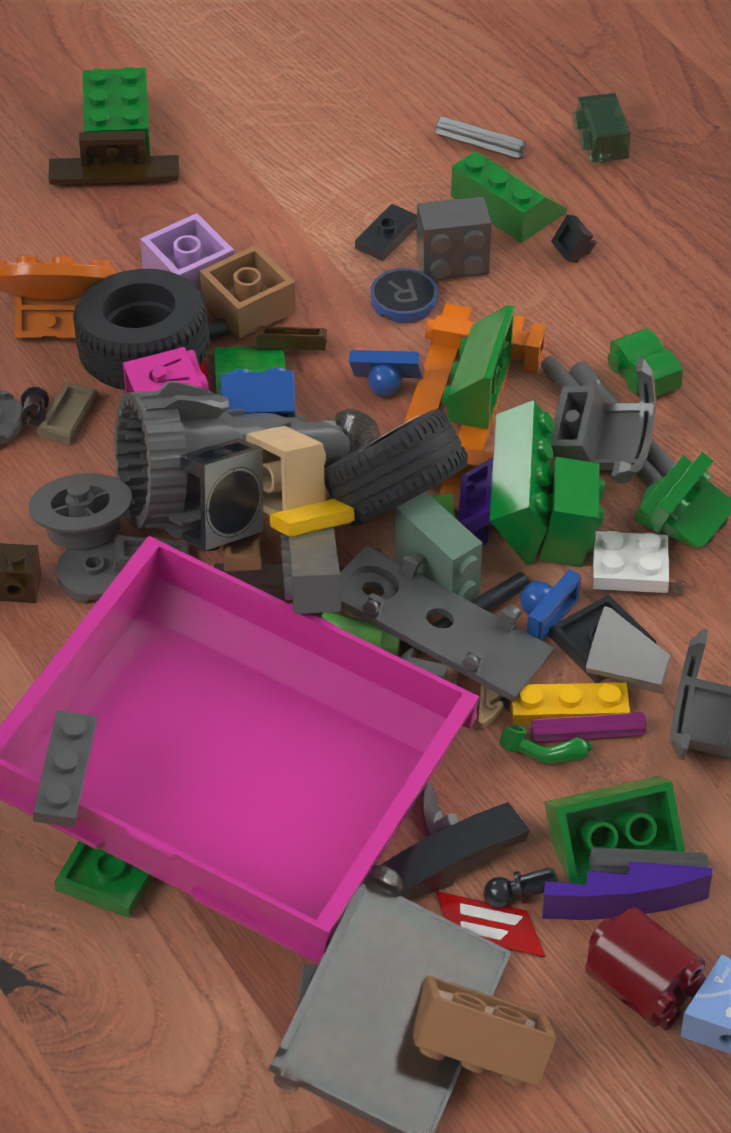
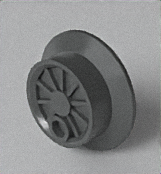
M97 473L74 474L58 478L39 488L30 499L29 513L33 521L47 529L48 537L54 544L68 549H89L109 542L119 533L121 528L120 519L131 507L132 494L130 488L123 481L115 477Z

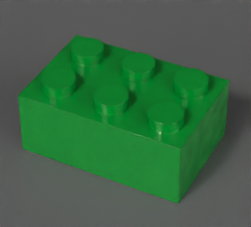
M146 67L82 70L83 131H145L146 156H151Z

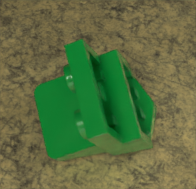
M703 451L694 462L685 455H682L664 478L646 488L633 520L658 533L661 531L693 549H702L731 514V498L709 481L712 475L707 471L714 460Z

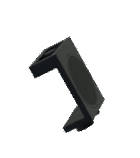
M238 438L180 455L181 470L200 478L201 527L182 532V540L197 546L199 550L215 551L220 548V545L246 541L248 536L263 532L262 447Z

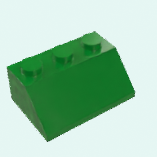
M476 151L452 165L451 197L454 199H465L484 196L491 223L520 243L567 213L565 206L498 162Z
M507 305L472 324L468 338L462 337L459 347V358L461 359L460 362L454 361L450 377L452 385L445 386L442 398V406L447 407V416L450 422L485 429L489 428L512 358L515 306Z
M654 776L544 801L551 842L568 883L586 884L587 871H591L589 856L593 848L685 851L673 782L663 777Z

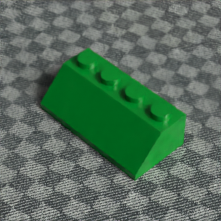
M535 400L496 414L490 522L526 565L534 562L547 532L548 513L551 511L549 486L552 484L550 459L553 458L551 433L554 432V423L549 413L543 412Z

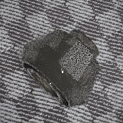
M345 409L338 412L335 416L336 425L341 426L344 434L349 436L350 452L348 454L380 437L379 426L376 421L361 411Z

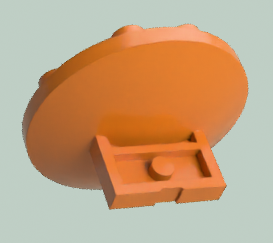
M34 256L17 257V263L10 264L7 263V260H0V291L15 296V338L44 339V337H56L57 339H76L73 314L77 303L84 293L96 282L119 273V271L113 268V264L109 260H90V265L76 264L73 257L67 256L52 257V263H41V260Z

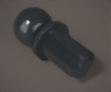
M545 868L524 875L520 871L514 872V881H510L505 877L490 879L484 887L483 896L489 906L497 909L509 907L514 902L515 897L518 896L524 904L528 903V897L544 893L545 881L558 882V878L553 868Z

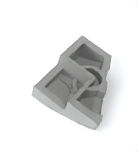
M604 606L590 649L586 672L622 680L629 687L662 694L671 655L613 609Z

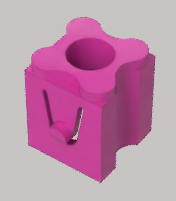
M185 347L123 363L125 393L157 391L167 381L187 383L209 390L207 379L199 368L193 349L186 351Z

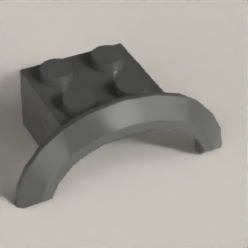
M642 356L638 357L635 370L639 383L640 403H604L597 386H562L554 419V432L551 433V447L554 458L562 457L598 463L599 470H612L611 476L619 484L629 483L643 467L649 453L656 412L654 376L652 369Z
M708 629L701 630L690 640L679 683L669 743L680 760H684L688 748L731 758V686L697 679L706 646Z

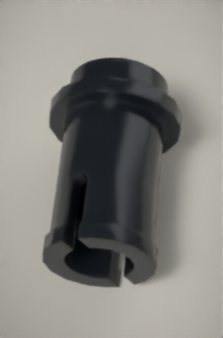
M29 387L21 395V403L24 407L23 419L27 421L29 417L28 424L38 425L45 419V409L49 404V396L40 387Z

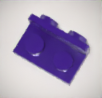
M494 457L465 473L461 478L458 521L482 542V546L488 543L489 525L492 524L490 522Z

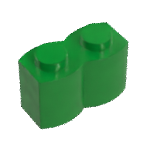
M645 328L610 342V353L608 354L610 368L613 372H618L622 378L626 379L629 390L633 394L636 393L639 398V383L635 372L639 356H642L652 369L656 397L682 387L683 368L672 352L664 348L660 339L652 330Z

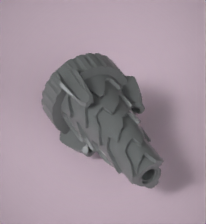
M167 381L157 391L127 392L120 399L119 407L117 408L114 435L116 478L123 481L130 488L132 494V504L125 516L129 520L130 525L134 526L135 529L163 528L174 538H182V532L201 527L200 478L181 470L180 455L238 438L246 441L247 433L287 426L323 443L326 453L325 469L348 455V452H350L349 436L344 434L341 426L336 425L335 420L306 422L305 416L282 417L272 413L244 414V409H229V400L225 396L177 381Z

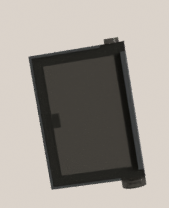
M373 865L348 904L268 1071L275 1074L274 1082L281 1089L295 1092L301 1087L390 1133H434L462 1066L460 1065V1060L445 1056L444 1060L430 1058L419 1051L420 1047L415 1046L413 1029L426 975L493 996L511 951L400 896L399 894L403 888L401 877L386 866Z

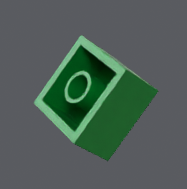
M556 457L551 470L552 484L549 486L551 511L548 513L547 532L539 548L538 560L582 567L586 553H592L596 540V532L594 530L595 528L601 529L603 524L604 507L599 506V502L603 498L605 480L599 479L598 463Z

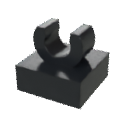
M573 215L565 217L551 240L567 261L575 263L578 262L583 253L590 254L597 244L595 240H591L593 238L591 232L577 216Z

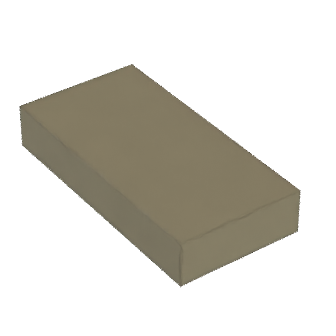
M64 382L48 409L44 421L37 428L38 438L71 446L98 400L97 389Z

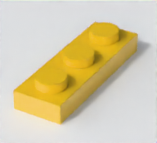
M627 683L528 684L522 689L514 702L511 701L512 724H531V721L534 719L630 713Z

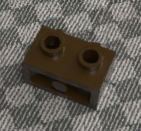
M0 543V601L36 603L42 576L38 545Z

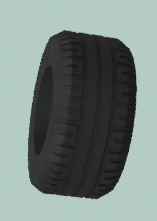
M134 269L110 275L91 286L81 297L74 310L75 337L81 364L94 378L113 388L125 390L124 362L185 347L186 351L194 350L198 365H200L209 351L210 336L204 297L199 289L190 281L170 271Z
M435 409L390 432L370 446H368L370 444L368 443L324 469V482L326 488L329 489L328 493L331 499H336L354 508V521L348 524L357 526L380 516L431 489L466 467L468 454L464 446H461L462 442L459 436L455 435L456 431L453 425L449 424L450 420L446 413Z

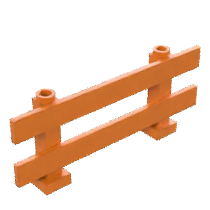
M445 303L441 316L436 315L435 319L428 318L425 339H431V346L424 363L423 379L419 378L404 423L432 410H439L445 386L448 385L452 366L459 352L462 337L468 338L472 324L475 323L469 321L472 314L471 307ZM514 315L512 358L489 428L461 425L458 436L462 442L461 446H464L468 454L467 465L453 476L444 480L439 495L453 494L456 515L459 512L462 475L494 457V446L492 452L484 451L512 361L513 359L523 360L524 371L538 372L545 350L546 324L533 322L530 332L523 331L525 317Z

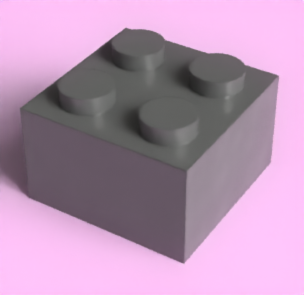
M484 196L417 204L416 256L420 271L430 276L433 280L489 274L491 220Z

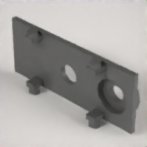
M366 545L340 572L341 607L513 702L553 654L555 649L514 626L516 620L521 615V611L517 607L509 605L507 609L504 608L500 617H497L416 573L424 560L418 553L411 552L410 555H406L403 558L402 564ZM374 587L381 591L382 595L379 597L371 593L368 596L362 589ZM434 613L444 615L450 619L452 626L449 628H437L431 625L426 617Z

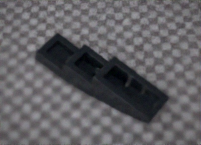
M509 802L461 820L408 847L371 870L364 880L370 889L394 901L399 895L407 900H412L452 886L457 874L490 863L493 852L527 841L530 829Z

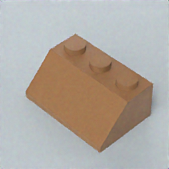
M426 975L413 1029L415 1046L420 1047L419 1051L422 1054L437 1060H444L445 1056L460 1060L462 1067L476 1073L483 1074L487 1069L502 1074L501 1078L504 1081L515 1086L525 1087L526 1083L536 1086L540 1085L556 1041V1035L547 1014Z

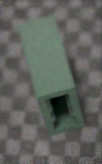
M426 491L397 506L395 517V558L402 564L403 558L406 555H410L411 552L418 553L424 560L416 573L460 597L472 601L480 593L482 542Z

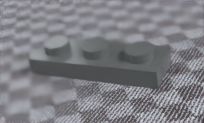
M56 711L33 811V822L75 828L97 729V716Z

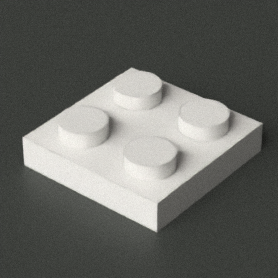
M595 531L593 589L668 593V535Z

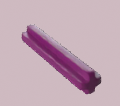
M642 712L544 718L532 720L530 731L534 742L565 741L576 737L596 739L642 736L646 734L647 722L645 714Z

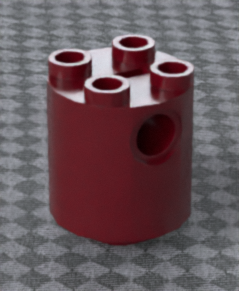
M637 907L628 909L619 916L606 918L597 926L590 937L588 957L585 965L586 974L618 1000L638 1013L653 1027L660 1026L664 1030L670 1029L680 1017L681 1010L679 1008L689 996L694 998L707 978L703 975L705 960Z

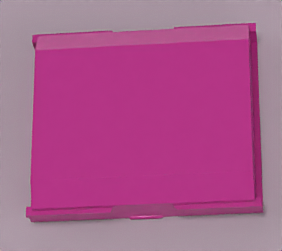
M148 536L0 725V800L33 817L56 711L97 716V729L75 828L53 824L48 825L94 849L100 848L193 896L194 901L319 965L329 945L330 937L336 930L348 904L360 885L366 883L364 879L367 874L380 861L422 795L427 783L431 781L457 733L462 726L470 729L476 720L479 696L366 642L313 613L294 614L292 603L288 604Z

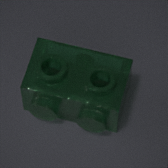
M616 93L578 97L577 111L572 113V122L574 129L580 132V146L582 150L587 151L590 162L628 159L631 132Z

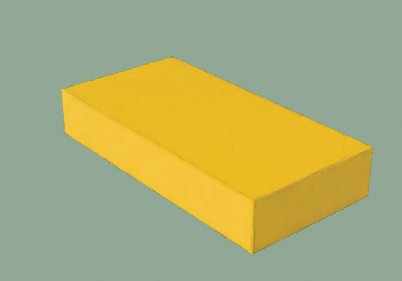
M336 499L270 514V527L289 537L354 521V508Z

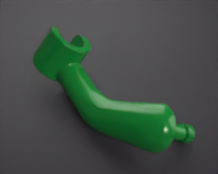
M518 724L513 725L511 728L505 727L499 740L500 746L510 752H521L547 765L582 761L586 758L588 752L592 750L590 742H585L578 737L553 747L539 746L525 739L527 730Z

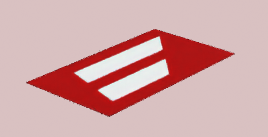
M435 891L445 919L503 948L545 957L527 910L514 907L497 909L489 906L485 901Z

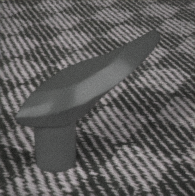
M427 783L422 811L426 830L429 835H432L459 822V819L454 813H450L442 818V810L438 806L433 785Z

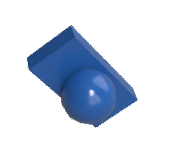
M350 351L349 363L354 376L368 377V386L378 396H393L399 391L402 378L423 379L424 365L418 352Z
M569 569L554 587L541 581L531 582L524 587L520 595V603L523 611L528 614V634L544 641L549 635V628L559 623L579 601L580 574Z

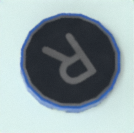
M396 268L382 273L375 278L371 285L372 307L380 316L383 317V314L390 316L391 321L401 323L424 319L430 314V310L433 307L435 309L437 305V285L430 276L422 271L411 268Z

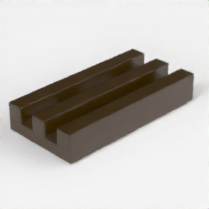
M260 326L258 328L256 349L326 350L327 329L267 326Z

